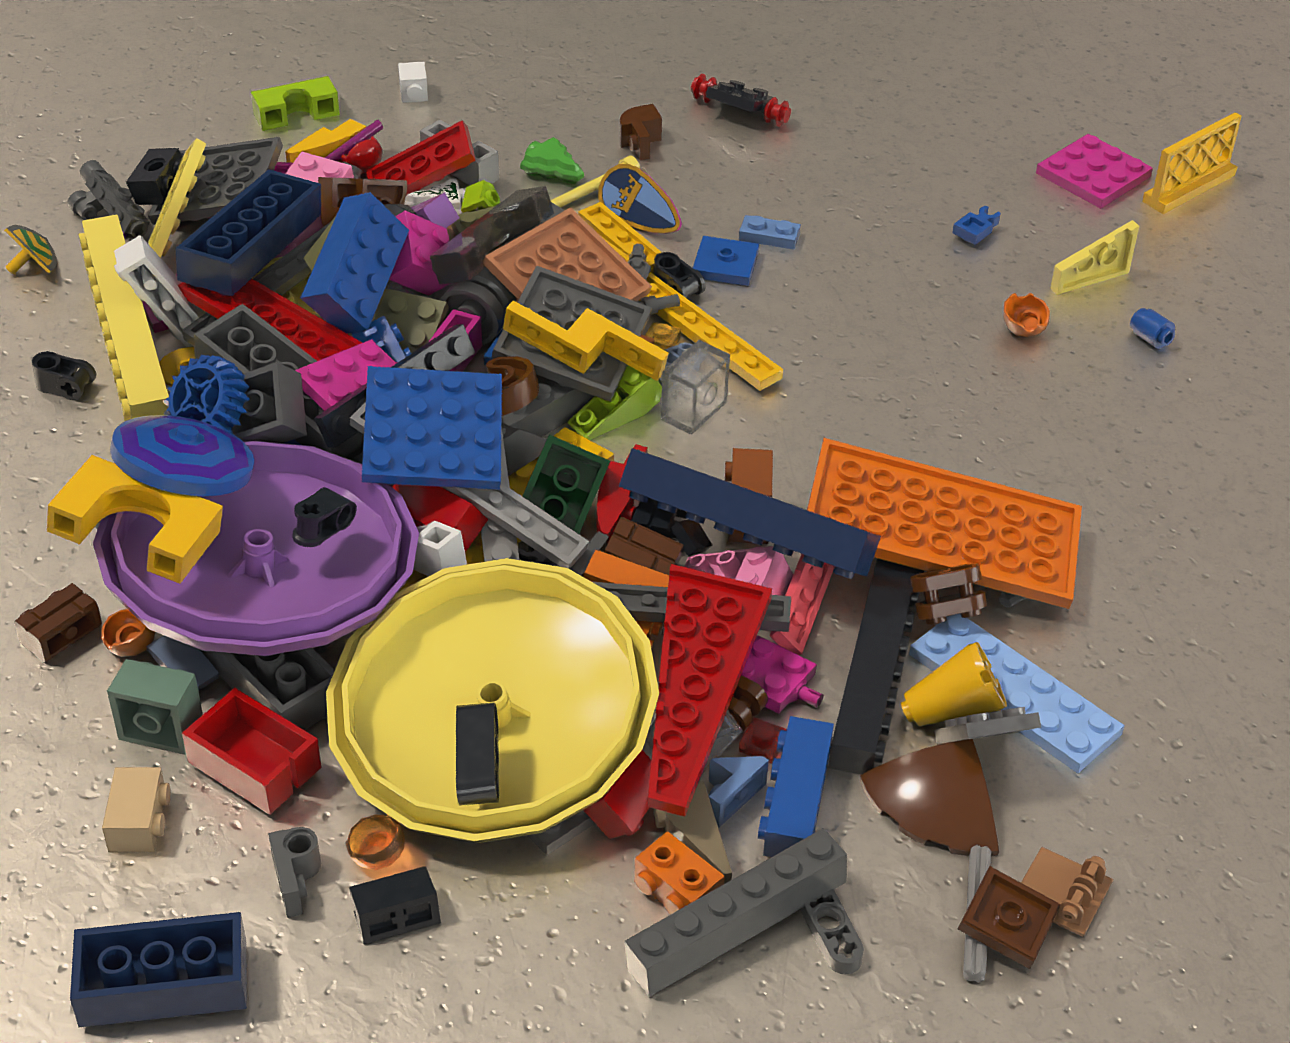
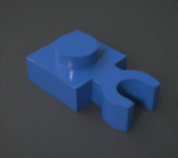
M983 206L979 209L978 215L970 212L954 223L952 233L976 245L992 233L993 227L999 224L1001 213L996 212L994 215H988L989 207Z

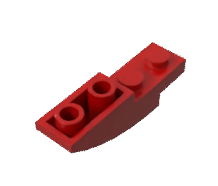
M635 444L633 449L648 453V447ZM628 457L623 464L610 461L598 491L597 533L601 532L609 536V540L620 518L624 517L631 521L637 508L634 506V499L628 497L630 490L619 487Z

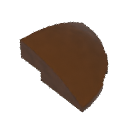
M318 177V183L321 184L322 225L324 227L334 219L345 197L371 192L383 205L405 204L407 180Z
M973 739L948 742L924 748L888 761L860 775L862 788L873 807L879 814L885 811L898 822L899 831L921 844L931 840L947 845L950 853L965 856L970 855L971 848L975 845L980 847L987 846L991 850V856H998L999 846L991 802Z

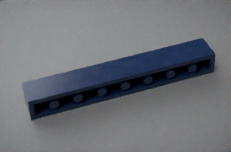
M633 448L619 483V487L630 490L628 496L630 498L648 503L649 498L658 501L657 508L675 514L677 508L687 511L685 518L704 524L705 519H709L715 522L714 529L733 535L736 529L744 532V540L761 546L764 540L774 543L773 551L791 557L794 551L804 554L803 562L820 568L823 567L824 562L835 566L833 573L853 579L855 573L864 576L868 575L881 536Z

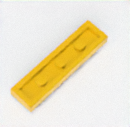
M602 202L578 211V215L590 227L628 256L631 254L635 244H642L644 246L646 262L651 266L650 272L653 274L654 258L657 254L662 253L659 249Z

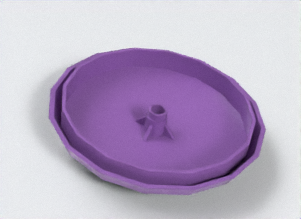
M246 441L244 443L250 448L254 456L251 479L243 488L229 494L199 496L223 506L220 532L180 584L147 571L149 544L163 527L160 521L150 515L134 511H123L108 515L100 521L93 541L104 584L114 597L148 629L204 651L267 656L327 645L374 621L412 575L419 531L400 493L388 484L362 482V464L313 446ZM320 488H329L355 502L357 511L350 526L334 534L321 545L303 547L293 541V530L297 527V518L294 514L295 505L315 494Z

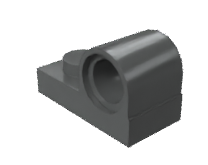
M295 827L268 833L272 859L287 918L302 915L300 898L307 897L304 880L314 877L321 868L318 838L314 831L305 827Z

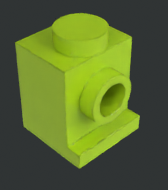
M481 180L466 187L461 211L463 213L476 211V208L481 210L498 206L500 197L493 184Z

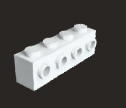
M141 235L114 250L117 262L114 268L119 277L129 283L138 298L149 305L156 318L160 321L162 320L168 326L170 332L177 340L179 339L186 347H194L184 340L182 330L206 312L186 300L178 287V284L182 282L177 280V276Z

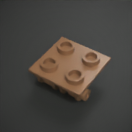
M1041 847L1021 883L1061 904L1053 923L1084 937L1114 879L1105 876V861L1101 857L1092 856L1081 865Z

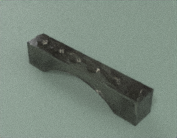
M546 186L515 191L430 255L432 269L437 276L439 285L471 280L484 269L483 260L491 250L507 239L541 224L553 215L554 210Z

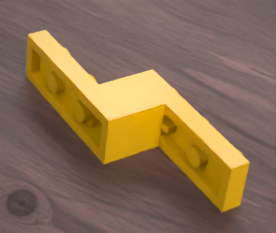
M514 300L506 308L503 324L505 331L582 374L588 370L602 352L611 355L656 381L664 373L669 355L668 352L588 308L568 330Z

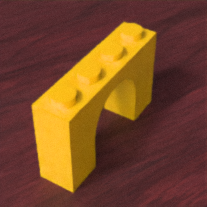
M91 455L48 504L47 532L81 544L93 528L108 515L123 511H134L150 515L160 521L163 527L149 544L147 571L180 584L219 534L223 506L199 496L176 494L151 487L127 475L115 463Z

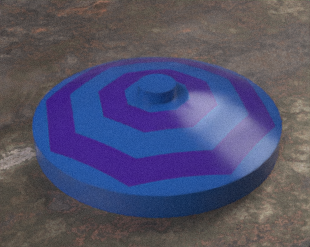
M149 415L129 419L121 423L114 430L110 446V454L113 461L127 475L151 487L182 495L218 496L238 491L248 484L254 467L252 451L238 437L220 427L186 417Z

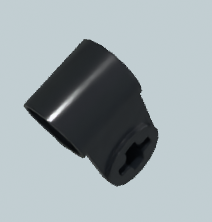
M662 252L655 256L653 274L685 298L693 294L699 295L705 291V281L701 273L681 260L678 255L671 252Z
M50 351L38 353L32 359L36 388L43 393L55 394L69 400H79L84 394V387L92 383L97 375L94 367L87 361L62 356Z
M320 488L315 494L295 505L294 514L297 518V527L293 530V541L303 547L321 545L334 534L350 526L355 518L357 505L355 502L329 488Z

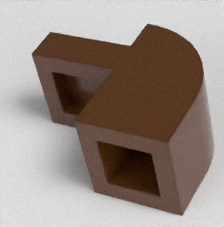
M654 104L630 108L620 117V147H629L631 151L635 152L640 161L650 159V143L662 140V117Z

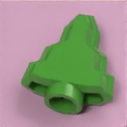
M554 137L543 143L534 141L529 144L524 159L520 164V169L531 176L539 175L547 179L558 178L571 184H576L584 178L583 170L579 164L574 162L572 155L567 152V147Z

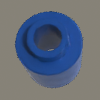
M1141 308L1131 318L1130 327L1133 329L1134 334L1157 349L1168 346L1175 338V324L1152 309Z

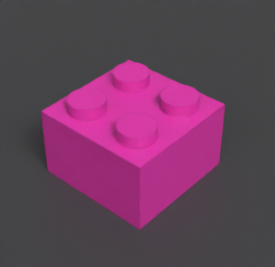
M406 210L395 216L409 229V232L389 280L428 296L454 282L453 261L447 229Z

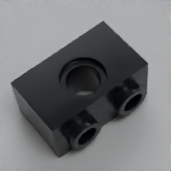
M179 148L148 149L126 181L135 204L164 205L183 158Z

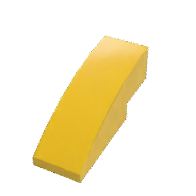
M349 119L332 131L322 127L286 150V162L294 163L301 152L325 158L365 129L366 126Z

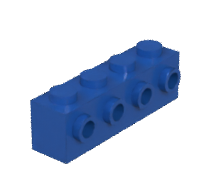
M790 716L787 731L780 730L777 752H781L782 756L781 759L774 758L770 780L776 781L775 788L768 786L764 809L770 810L768 817L761 816L758 830V839L764 840L763 856L773 857L815 833L830 756L833 723Z

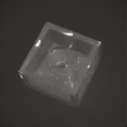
M698 340L689 349H685L681 356L672 364L667 365L660 377L662 382L660 398L661 420L692 435L727 403L730 354Z

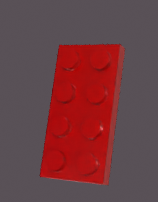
M463 120L367 169V179L407 180L406 196L412 192L420 191L435 181L442 180L445 176L458 169L465 168L470 163L476 161L468 127Z

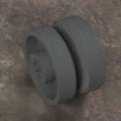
M472 266L463 270L440 299L447 302L449 306L445 319L453 309L481 317L482 345L492 342L503 328L506 308L513 300L517 302L516 297L486 267Z

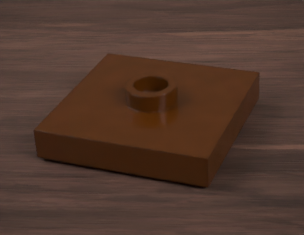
M989 866L957 929L1030 969L1061 904Z

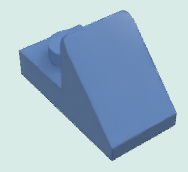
M763 756L719 757L710 760L709 782L714 787L708 796L718 828L767 784L768 759Z

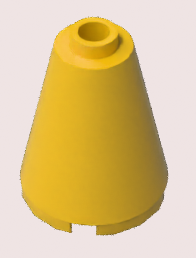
M978 642L968 644L904 693L905 701L901 702V707L909 722L915 720L918 726H923L973 714L1001 711V709L1007 707L998 679H995L991 670L992 666Z

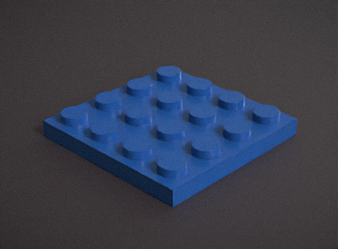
M368 366L362 482L500 490L502 374Z

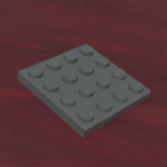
M280 137L205 147L202 155L206 156L205 161L199 171L194 173V176L198 177L193 189L190 192L187 191L188 204L184 211L178 214L177 218L181 221H198L202 218L213 217L268 169L274 171L283 148ZM181 150V151H180L182 157H183V155H184V153H185L186 150ZM163 205L152 206L148 215L152 225L156 224Z
M540 266L535 267L517 302L551 322L557 323L566 330L588 308L617 325L630 330L639 337L642 335L652 307ZM504 329L492 352L493 359L507 356L529 359L534 365L537 375L610 402L627 367V364L602 352L588 370L582 374Z

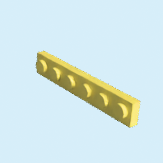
M198 138L192 142L183 155L148 242L160 258L161 256L164 257L170 249L172 241L168 240L169 236L175 233L181 220L177 216L187 206L189 198L186 197L187 191L190 192L193 189L198 178L194 176V173L199 171L206 156L202 155L206 143Z

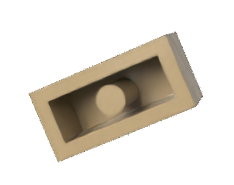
M115 767L102 825L108 852H155L157 837L163 836L165 830V816L162 813L163 806L169 805L171 796L170 784L164 783L161 767Z

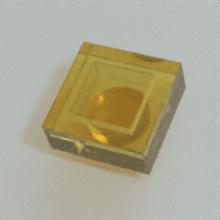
M652 322L645 336L654 338V345L665 351V349L678 344L681 338V328Z

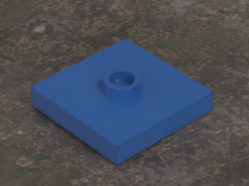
M703 236L693 269L698 270L704 280L749 286L759 253V244Z

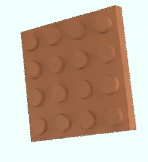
M571 207L489 253L483 261V265L518 300L536 266L635 302L648 295L652 288Z

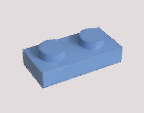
M745 215L739 230V241L794 250L800 235L801 224L791 223L787 220L779 221L761 216Z

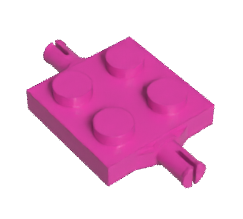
M757 635L741 675L758 683L765 690L768 697L766 708L779 714L789 703L798 699L818 708L824 697L822 693L806 686L814 677L817 664Z

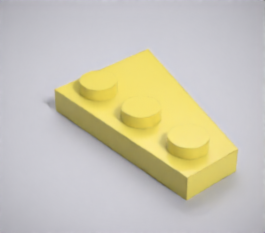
M1132 220L1056 264L1050 289L1058 295L1128 274L1139 225Z

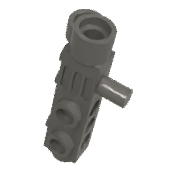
M90 160L84 163L80 168V175L90 191L79 190L72 193L68 198L70 209L83 220L94 219L97 213L105 208L110 216L118 215L121 229L124 233L132 234L135 238L139 235L143 237L147 233L150 222L144 216L145 210L131 200L130 190L122 188L98 161Z

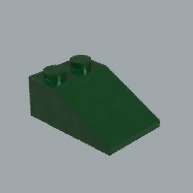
M549 434L522 497L580 534L610 461Z

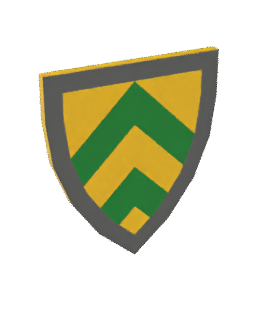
M11 225L4 230L23 248L5 266L11 274H15L32 258L47 273H50L56 267V256L46 237L20 225Z

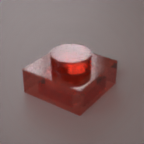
M754 717L739 742V752L752 757L763 756L769 760V763L773 764L774 758L779 754L777 752L780 730L787 731V729Z

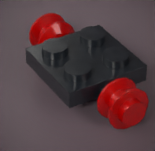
M700 74L694 78L691 84V92L694 99L697 100L703 96L705 103H709L713 99L752 113L761 111L764 113L765 122L771 123L772 120H775L777 127L787 123L791 115L788 101H783L780 105L776 97L768 95L767 90L760 88L750 90L745 88V83L730 80V83L719 82L717 84L715 77H711L707 81L706 75Z

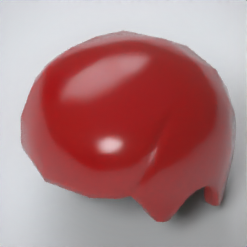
M372 136L371 139L356 144L347 156L343 154L341 158L342 162H347L362 170V174H366L367 169L381 162L383 150L378 140Z

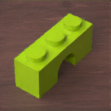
M328 76L251 92L253 114L262 131L288 126L287 116L293 112H307L314 120L340 115L338 92Z

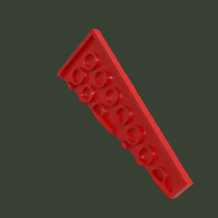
M671 564L648 789V807L683 817L686 816L772 599V588Z

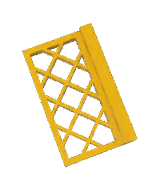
M1235 112L1163 149L1154 187L1144 192L1142 202L1165 214L1235 176L1238 166L1232 164L1230 160L1242 116Z

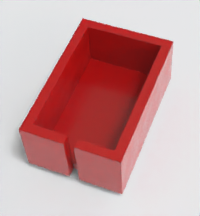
M233 688L182 732L188 763L269 815L294 794L293 785L299 789L322 768L318 738L236 688Z

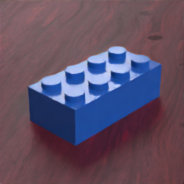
M371 192L345 197L300 298L325 321L345 333L367 331L409 229Z

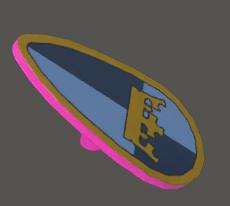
M618 164L609 169L602 177L598 188L599 202H602L628 225L652 233L667 234L679 231L682 221L673 201L639 167L630 164Z

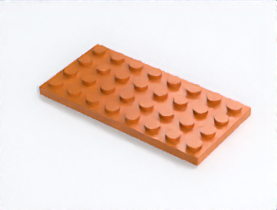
M823 439L807 510L881 536L874 555L875 558L924 571L978 563L982 579L972 582L973 584L1067 609L1070 608L1074 598L1082 506L835 440Z

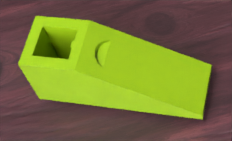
M628 365L611 402L595 396L567 423L579 435L592 440L645 416L667 393L659 381Z

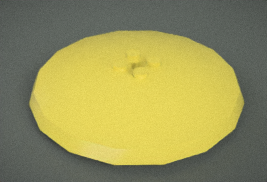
M509 558L444 568L399 591L374 621L358 628L347 639L326 690L329 747L356 793L411 830L475 843L542 833L599 801L642 751L659 696L650 640L616 595L568 568ZM495 702L499 732V802L459 806L456 793V706Z

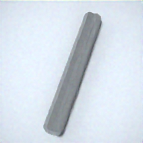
M975 845L971 848L969 855L967 909L986 871L991 866V850L987 846L980 847ZM965 934L963 976L967 981L982 982L985 979L987 968V945Z

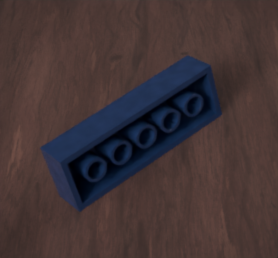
M268 169L175 248L177 280L194 287H202L218 292L221 295L233 296L321 216V184Z

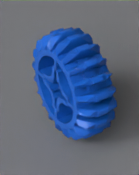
M201 355L199 359L190 358L188 366L180 365L179 376H172L174 383L172 387L166 388L170 395L163 401L168 406L164 415L203 421L233 434L232 427L234 425H241L239 417L242 413H247L243 405L250 400L244 394L249 388L246 382L243 381L245 375L238 370L234 363L220 356Z

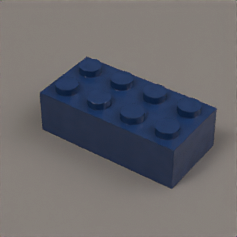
M241 912L75 929L70 1001L78 1028L247 1009L246 936Z

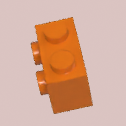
M668 831L635 857L634 882L644 894L652 895L662 903L670 915L724 885L725 875Z

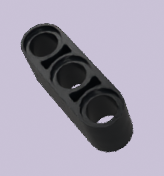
M495 702L456 706V793L459 806L499 802V732Z

